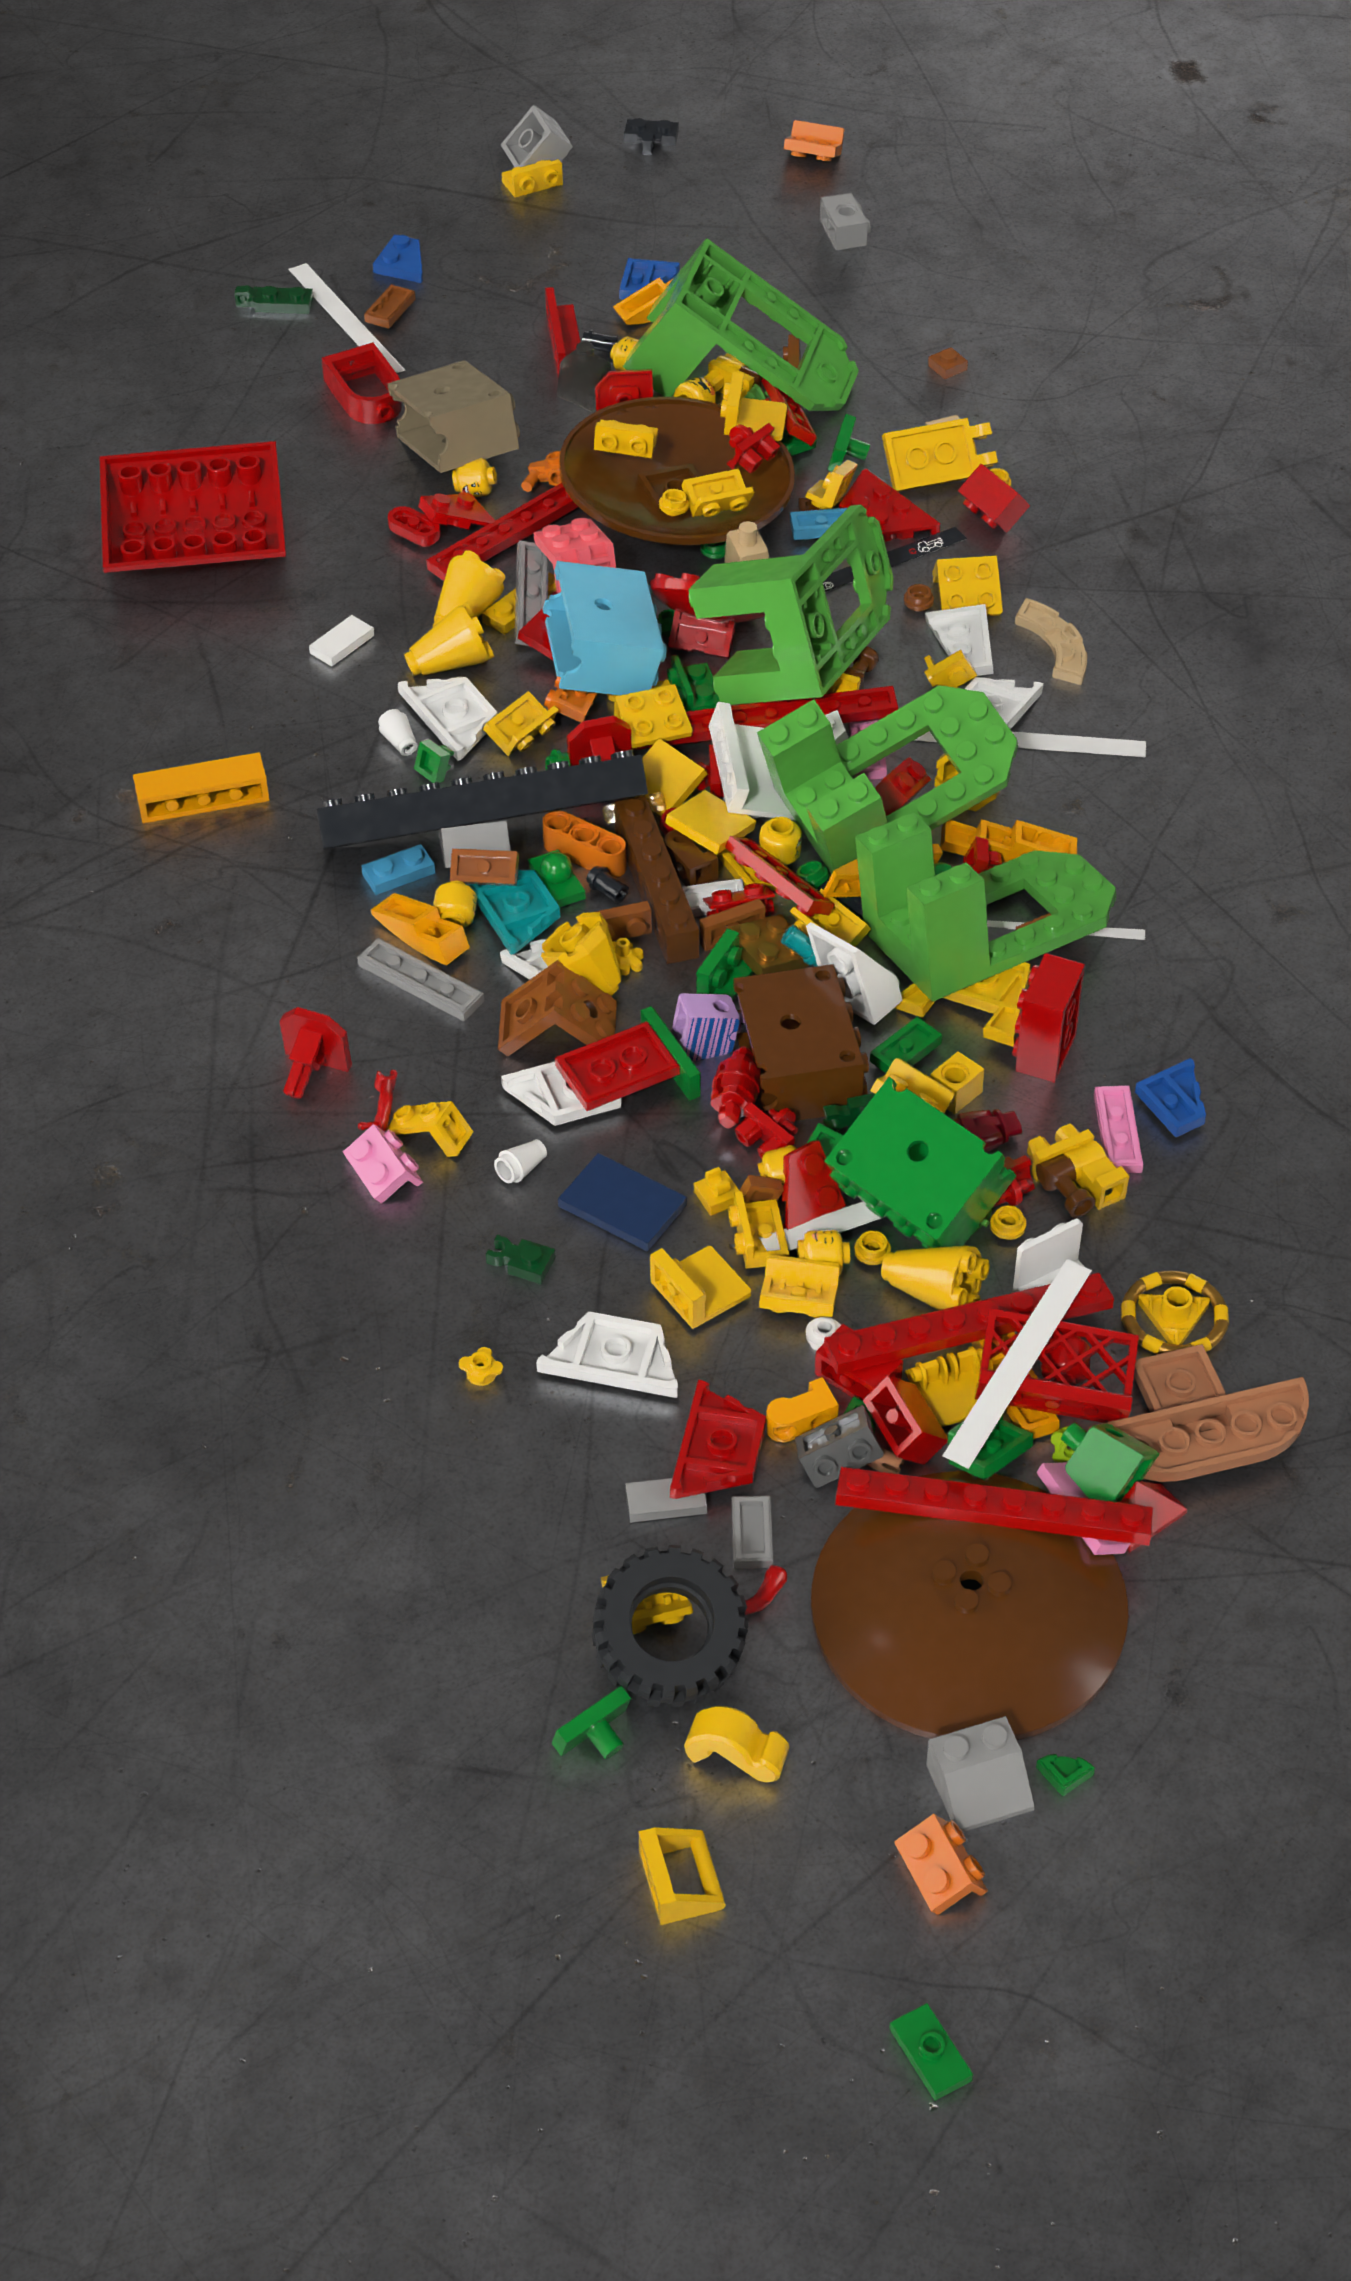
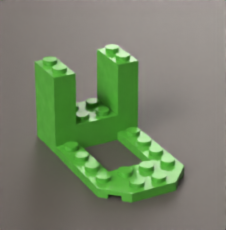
M707 238L654 302L647 316V319L653 322V324L631 349L623 365V368L626 370L652 369L654 391L664 397H672L675 389L689 377L717 344L726 353L737 358L750 370L755 371L772 386L780 389L797 404L802 405L809 411H839L845 405L859 372L855 361H849L845 351L848 347L843 337ZM741 296L749 304L754 305L768 315L771 320L790 331L794 337L801 339L807 344L798 368H795L730 320Z
M862 505L849 506L804 555L713 564L688 589L689 603L694 608L696 619L765 613L764 621L767 630L770 631L773 642L772 648L737 651L713 676V688L720 702L735 705L823 697L890 620L891 606L886 605L887 591H893L894 578L880 522L875 517H868L866 515L867 509ZM846 558L847 563L852 568L854 576L853 587L859 596L861 605L835 632L823 582Z
M942 685L933 688L836 745L831 723L814 699L757 732L774 789L831 874L835 869L857 859L855 836L913 812L932 831L1007 787L1013 759L1016 757L1018 749L1017 738L984 692ZM930 731L959 774L886 816L882 799L865 773L854 779L852 776Z
M914 812L855 836L863 921L871 928L867 935L932 1002L1106 928L1110 909L1116 901V887L1078 854L1034 850L979 874L969 864L964 863L935 875L931 828ZM1025 889L1051 914L1046 918L988 942L987 904Z

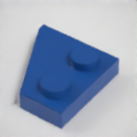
M394 234L374 261L373 273L422 283L423 273L419 239Z
M628 258L619 288V299L624 300L657 278L667 283L680 271V263Z
M1191 1058L1137 1082L1135 1087V1093L1175 1137L1205 1124L1206 1112L1204 1104L1200 1100L1201 1090L1199 1082H1196L1194 1074L1195 1064Z

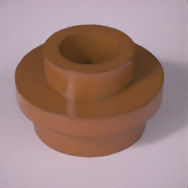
M914 584L904 594V604L913 611L921 612L932 607L934 595L928 586Z

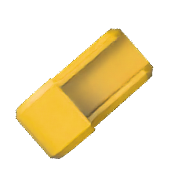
M726 1706L710 1707L698 1712L684 1744L686 1755L694 1763L709 1757L712 1752H717L761 1782H773L780 1778L790 1749L789 1743L777 1731L770 1732L769 1734L764 1733L759 1729L755 1720L747 1713Z

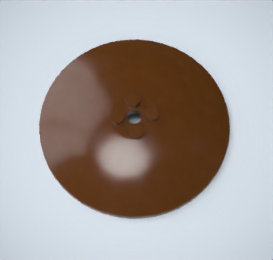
M682 397L633 399L598 410L583 419L570 431L564 440L559 458L562 484L573 502L586 514L601 524L623 534L647 541L675 545H700L724 542L729 531L738 530L739 525L746 521L755 523L758 530L766 526L780 515L791 499L794 489L795 470L791 455L782 441H776L781 446L776 456L770 461L761 456L764 460L760 467L752 474H749L741 465L735 468L739 469L745 487H753L755 492L746 508L740 511H731V509L720 511L711 517H704V515L693 517L690 508L679 516L667 515L659 508V499L666 490L678 489L683 491L681 485L685 479L732 470L727 465V462L735 456V448L729 444L730 436L724 435L726 418L720 417L721 405ZM600 420H616L620 423L642 424L658 428V436L652 458L594 450L596 423L600 422Z
M966 1471L937 1472L917 1476L1048 1493L1034 1485L998 1474H993L985 1481ZM854 1508L839 1522L819 1555L811 1588V1615L817 1643L833 1674L856 1700L878 1717L908 1732L932 1739L1006 1716L1016 1740H1022L1048 1731L1075 1716L1104 1688L1114 1673L1124 1647L1128 1625V1598L1125 1582L1114 1555H1094L1082 1537ZM973 1579L978 1581L982 1587L977 1590L965 1589L961 1582Z

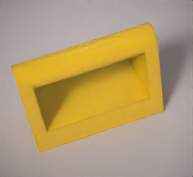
M654 1827L639 1831V1853L660 1925L717 1912L725 1908L724 1897L702 1830ZM691 1847L705 1895L675 1894L663 1854Z

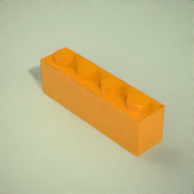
M260 752L133 774L142 824L269 801L267 779Z

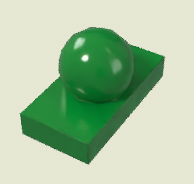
M555 850L528 859L529 869L537 873L560 908L586 899L585 890L572 871L573 866L570 858L565 854Z

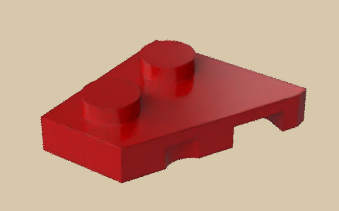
M461 492L452 495L437 493L432 496L420 497L418 507L434 523L454 525L469 530L471 523L485 527L495 521L470 493Z
M811 1141L783 1156L785 1184L783 1186L782 1201H786L785 1224L782 1223L783 1229H792L846 1206L837 1182L829 1176L832 1170L824 1162L826 1156L820 1141Z

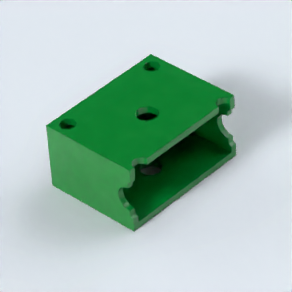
M888 1077L824 1162L832 1170L829 1176L839 1184L838 1187L853 1199L858 1196L875 1215L882 1219L884 1216L894 1223L893 1226L908 1238L914 1235L922 1242L921 1246L923 1248L964 1246L1015 1179L1016 1175L1011 1169L1004 1167V1160L1006 1158L999 1151L994 1154L986 1153L984 1150L986 1143L907 1088L902 1092H897L895 1088L897 1086L896 1082L891 1077Z

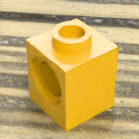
M957 1051L930 1073V1078L955 1093V1097L947 1110L957 1114L982 1093L985 1069Z

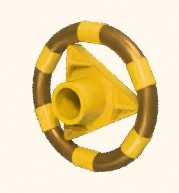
M1159 1271L1146 1275L1130 1286L1121 1303V1320L1126 1331L1129 1334L1139 1335L1138 1344L1156 1355L1203 1344L1205 1351L1208 1352L1222 1340L1229 1325L1228 1307L1220 1292L1208 1281L1192 1273ZM1162 1284H1179L1203 1294L1205 1297L1192 1296L1188 1290L1182 1287L1168 1288L1163 1295L1143 1293ZM1137 1300L1140 1307L1167 1343L1145 1333L1136 1320ZM1211 1303L1214 1309V1327L1206 1337L1182 1345Z

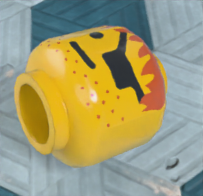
M696 377L685 381L674 392V397L716 402L714 388L704 378Z

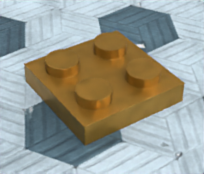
M781 914L726 927V929L739 932V947L742 948L741 958L756 975L795 970L809 966L803 962V957L781 943L784 933L791 927L790 923Z

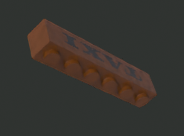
M646 796L614 802L615 832L626 842V860L642 902L648 901L651 907L652 927L666 964L699 958V928Z

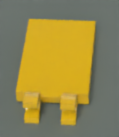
M968 418L884 433L882 440L893 489L897 492L966 480L980 463L986 468L993 467V464L998 463L996 451L977 455L974 440L986 439L988 435L992 434L990 422L969 426Z

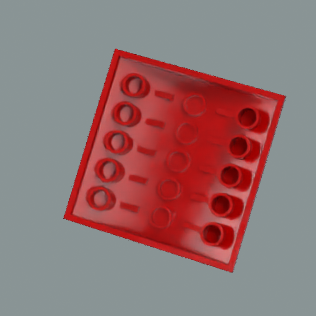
M276 441L99 456L104 573L286 557Z

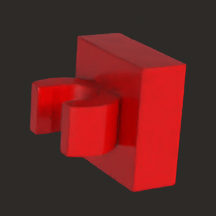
M976 836L963 858V864H969L979 874L993 868V865L1002 864L1000 853L989 851L988 839Z

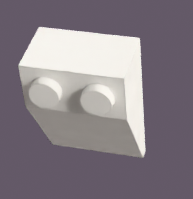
M812 922L806 926L817 965L834 964L837 977H843L846 996L844 1000L851 1003L854 1014L875 1025L903 1000L899 988V979L892 971L885 969L858 948Z

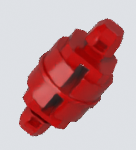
M746 1046L736 1049L731 1057L720 1062L712 1081L711 1106L719 1112L718 1121L725 1128H731L739 1123L740 1118L745 1116L743 1108L750 1102L755 1105L760 1092L761 1068H757V1065L753 1062V1053Z

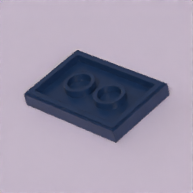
M599 1153L596 1154L558 1198V1207L647 1252L687 1206L686 1196Z

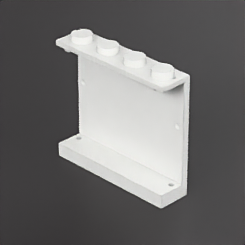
M718 702L709 723V730L728 813L769 818L786 817L796 821L774 789L757 732L764 728L735 724L730 703Z

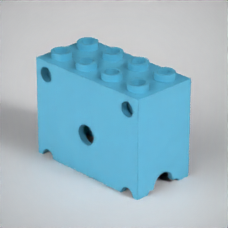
M557 561L554 572L556 580L560 583L561 592L556 595H550L549 599L545 600L543 613L550 616L546 617L545 624L556 675L561 677L559 689L625 695L649 690L652 686H656L658 682V667L660 662L665 661L667 647L662 642V627L657 622V607L652 602L651 585L647 583L645 572Z

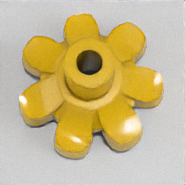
M619 938L617 942H612L621 975L630 974V968L635 972H640L643 969L640 960L644 958V953L641 948H633V944L627 938Z

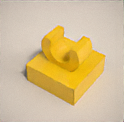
M720 1167L714 1168L705 1173L704 1179L694 1182V1193L710 1216L727 1210L730 1205H734V1192L739 1191L726 1170L721 1171Z

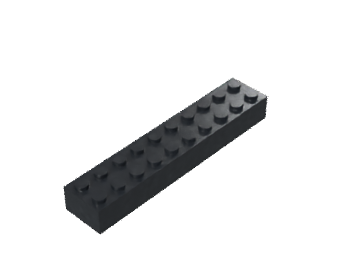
M633 750L613 753L611 760L601 761V756L597 755L581 758L579 765L569 767L568 761L550 763L547 765L546 771L537 772L536 766L517 769L515 771L516 776L505 777L504 771L485 774L483 776L484 781L472 783V777L452 780V786L440 788L439 782L420 785V792L408 793L407 788L388 790L387 797L375 799L374 793L355 796L354 803L342 804V798L322 801L323 808L317 809L323 849L644 796L648 794L642 755L634 756Z

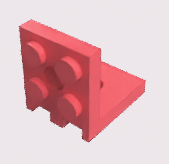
M577 518L572 520L570 524L562 526L548 525L543 527L541 531L533 532L536 546L551 561L554 570L557 561L616 568L612 541L591 519ZM554 572L556 590L558 594L561 592V588L559 581L556 580V574Z

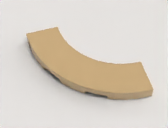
M1026 598L1016 614L1015 625L1036 633L1050 646L1055 656L1053 678L1082 685L1087 668V651L1083 645L1081 634L1072 623H1067L1060 618L1059 612Z

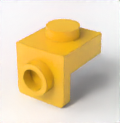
M961 649L937 664L930 655L924 657L928 667L924 673L933 687L942 685L958 688L977 676L974 667Z

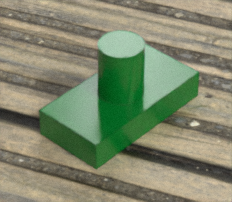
M849 414L844 416L829 461L828 471L833 472L836 465L840 466L845 454L863 461L866 460L871 444L851 438L856 421L855 416Z
M622 1686L618 1687L556 1730L552 1745L560 1756H563L589 1738L604 1759L612 1757L624 1746V1743L609 1723L626 1712L631 1697Z

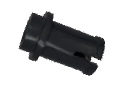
M590 329L589 332L584 331L582 348H584V342H590L593 344L594 350L611 353L613 345L618 343V336L594 333V330Z
M595 866L589 871L586 881L589 883L590 889L599 890L616 904L621 903L626 898L629 887L610 875L608 868Z

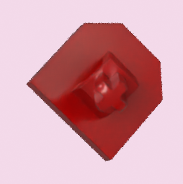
M652 369L608 371L595 386L596 411L624 401L653 397Z
M615 716L582 721L567 735V753L570 759V766L579 765L581 758L600 755L601 761L611 760L613 753L631 750V728L628 723Z
M296 1007L283 1014L279 1022L285 1054L290 1055L289 1059L293 1062L283 1089L284 1094L295 1099H301L305 1093L312 1071L318 1072L321 1065L345 1072L349 1071L352 1061L347 1031L330 1016Z

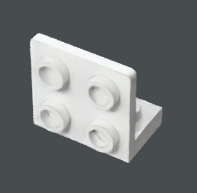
M1078 1218L1068 1223H1060L1051 1231L1036 1238H1029L1017 1248L1012 1293L1051 1284L1066 1259L1084 1267L1078 1260L1083 1223Z

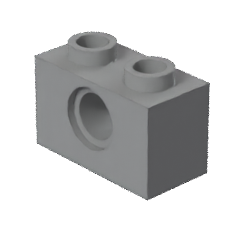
M847 193L822 197L820 222L835 250L867 246V234L871 232L870 221L868 217L865 218L863 215L862 206L856 202L853 194Z

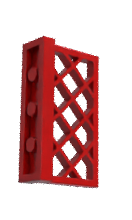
M993 1308L989 1309L974 1399L978 1400L995 1373L993 1370H988L989 1360L1001 1352L1006 1356L1009 1347L1013 1345L1031 1315ZM995 1321L1011 1324L1018 1334L1003 1342L994 1331ZM1060 1321L1052 1334L1055 1341L1045 1346L1037 1358L1051 1374L1043 1379L1032 1378L1028 1373L1009 1403V1406L1101 1423L1128 1418L1132 1406L1133 1397L1131 1395L1139 1335ZM1074 1336L1085 1337L1092 1345V1348L1078 1356L1067 1340ZM993 1341L997 1347L991 1350ZM1112 1343L1128 1345V1356L1116 1363L1105 1350V1347ZM1061 1345L1073 1360L1057 1369L1046 1354ZM1096 1353L1109 1366L1108 1369L1097 1376L1083 1362ZM1126 1365V1372L1124 1373L1121 1368ZM1077 1366L1088 1381L1081 1386L1070 1385L1063 1377V1374ZM1114 1373L1124 1385L1123 1394L1108 1392L1100 1381Z

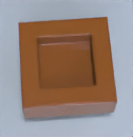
M950 347L929 356L928 366L946 380L967 371L968 360Z
M748 1175L739 1191H742L744 1203L775 1199L778 1201L784 1189L781 1179Z

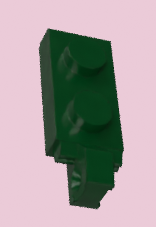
M245 285L236 286L234 293L236 307L255 308V312L309 314L313 301V289L302 287L278 288L274 286L251 287Z

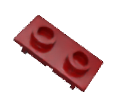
M754 883L744 886V890L715 891L712 893V896L703 898V902L712 909V911H707L708 917L740 904L760 899L765 906V917H767L770 912H774L772 899L767 900V898L775 897V894L767 886H763L761 883Z

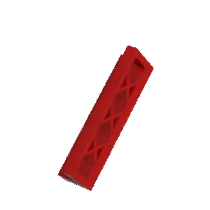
M547 287L545 288L546 317L558 382L575 380L576 367L579 364L578 361L581 362L582 346L574 305H557L554 288Z

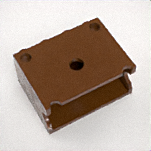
M834 964L734 978L733 988L734 992H737L741 1008L737 1012H742L747 1033H738L736 1035L739 1048L746 1046L753 1053V1062L757 1065V1068H761L760 1092L755 1106L766 1115L772 1108L777 1112L784 1108H790L796 1114L795 1121L825 1117L823 1106L831 1104L847 1105V1098L868 1094L867 1082L864 1073L869 1072L868 1057L866 1052H860V1031L858 1027L852 1026V1005L844 1000L846 996L843 977H837Z

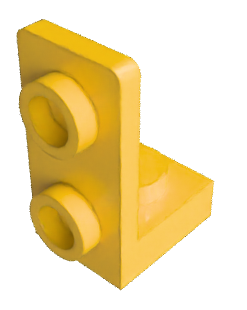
M452 1101L402 1106L394 1113L393 1120L386 1129V1131L392 1130L396 1135L429 1131L447 1157L458 1156L474 1132Z

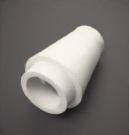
M391 709L382 714L378 721L380 733L401 755L408 756L414 753L418 745L407 715L398 709Z
M535 1139L501 1151L494 1162L496 1173L506 1183L520 1182L546 1158V1147L540 1140Z

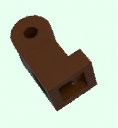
M672 830L666 834L664 843L677 876L685 886L711 883L718 880V857L713 852L703 853L692 839L677 830Z

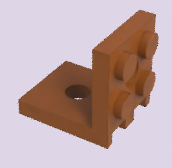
M557 960L501 1000L498 1050L506 1056H510L554 1024L586 1045L611 1036L616 1031L617 1001L608 993H604L588 982L585 977L569 970Z

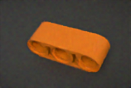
M554 810L544 815L543 841L544 847L548 852L559 850L569 857L572 863L587 870H591L595 866H604L608 868L609 874L615 878L625 874L627 870L626 842L622 837L561 810Z

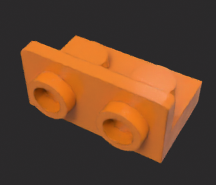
M557 676L554 684L557 690L550 689L543 706L549 710L555 705L559 709L558 713L578 722L584 721L598 693L559 689L561 677Z

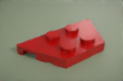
M866 468L861 471L839 504V508L862 505L867 509L866 515L868 517H875L880 522L884 542L893 539L914 538V532L929 530L931 535L940 532V523Z
M698 1380L670 1486V1498L678 1499L753 1483L766 1428V1416L753 1408L744 1407L739 1400L728 1394L724 1398L709 1390V1383L704 1380Z

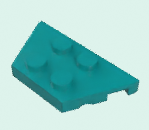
M518 870L517 886L466 884L475 891L477 905L511 955L517 953L561 917L559 905L534 870Z

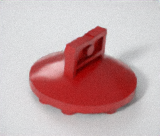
M656 573L655 578L649 583L652 589V596L675 611L668 643L670 649L692 653L693 651L701 652L705 655L729 659L736 623L765 617V613L761 612L696 619L694 608L689 603L688 589L700 577L694 574L682 573L681 578H674L670 575Z

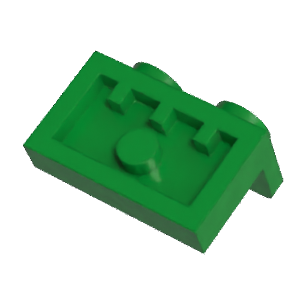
M678 655L671 656V668H667V677L671 685H676L685 711L716 708L717 703L720 701L713 688L714 679L708 663L682 667Z
M727 928L696 972V994H724L730 996L734 1002L738 996L733 988L734 978L752 976L754 973L741 958L742 948L739 947V932Z

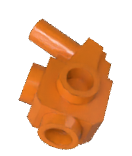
M561 451L551 452L546 456L545 460L529 464V474L521 484L524 491L530 492L537 482H549V485L554 486L562 483L559 471Z

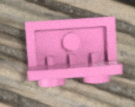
M373 1124L346 1148L343 1153L373 1198L382 1204L405 1182L410 1181L418 1187L423 1181L416 1172L419 1169L416 1161L400 1149L403 1146L400 1138L392 1130L389 1129L385 1132Z

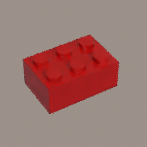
M1045 953L1040 965H1033L1028 980V985L1030 986L1028 989L1023 988L1021 990L1017 1003V1008L1021 1009L1022 1012H1020L1016 1021L1015 1032L1019 1033V1036L1015 1040L1012 1056L1017 1057L1016 1072L1055 1083L1076 1037L1085 964Z

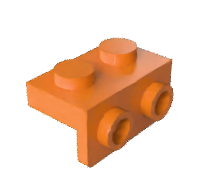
M795 120L793 121L791 136L785 138L784 149L791 150V155L806 157L807 153L815 154L817 160L831 161L832 158L841 155L845 129L843 127Z
M933 1813L895 1840L894 1843L931 1912L939 1915L970 1892L982 1896L988 1890L982 1881V1878L985 1876L982 1866L973 1855H968L963 1846L966 1838L962 1830L953 1820L948 1822Z

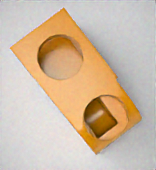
M823 1377L810 1381L809 1391L793 1398H776L769 1403L766 1411V1431L772 1440L782 1443L795 1440V1437L838 1417L839 1405Z

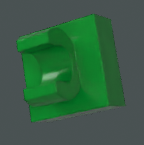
M430 739L420 741L414 769L432 783L444 782L446 772L451 768V765L448 764L449 758L454 755V751L446 745L438 746Z

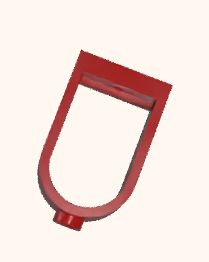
M374 342L322 357L324 382L353 420L365 424H379L390 421L399 415L402 410V402L394 401L393 397L389 395L387 383L400 380V378ZM375 373L388 390V393L377 397L360 396L355 394L346 382Z

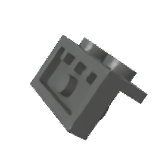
M863 1405L795 1437L799 1460L816 1488L838 1479L841 1467L859 1469L883 1457V1450L874 1436L870 1417Z

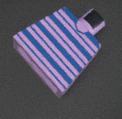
M679 994L671 1032L690 1059L695 1062L732 1052L736 1035L738 1033H747L742 1012H737L732 998L724 994Z

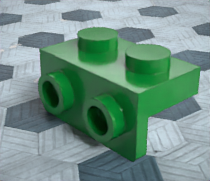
M1002 1414L969 1469L949 1460V1464L985 1481L1033 1447V1433L1003 1420ZM963 1422L949 1431L948 1446Z

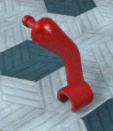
M395 1069L390 1070L389 1076H384L381 1071H377L374 1087L380 1094L375 1121L358 1123L359 1130L368 1129L375 1124L383 1131H386L391 1115L393 1091L398 1075Z
M771 1565L768 1568L756 1594L745 1600L747 1605L745 1615L764 1610L787 1582V1572L783 1567Z

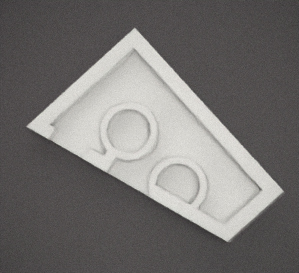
M985 604L925 613L926 623L948 656L961 649L974 667L977 674L976 677L994 674Z

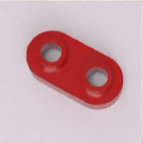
M406 506L396 507L389 511L387 516L388 527L393 533L423 547L431 546L440 539L439 523L432 522L425 514Z

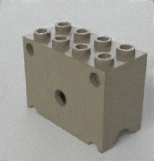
M463 360L387 383L389 395L393 397V400L401 401L405 405L404 415L397 420V438L440 473L462 467L479 458L487 459L519 449L518 438L520 437V429L514 420L513 410H515L516 405L512 394L467 361Z

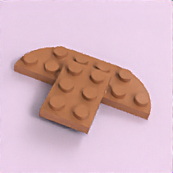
M1201 1344L1136 1359L1134 1378L1150 1413L1107 1422V1424L1113 1425L1160 1453L1143 1479L1157 1482L1180 1481L1261 1462L1285 1451L1296 1441L1305 1425L1309 1407V1394L1304 1377L1226 1394L1204 1346Z

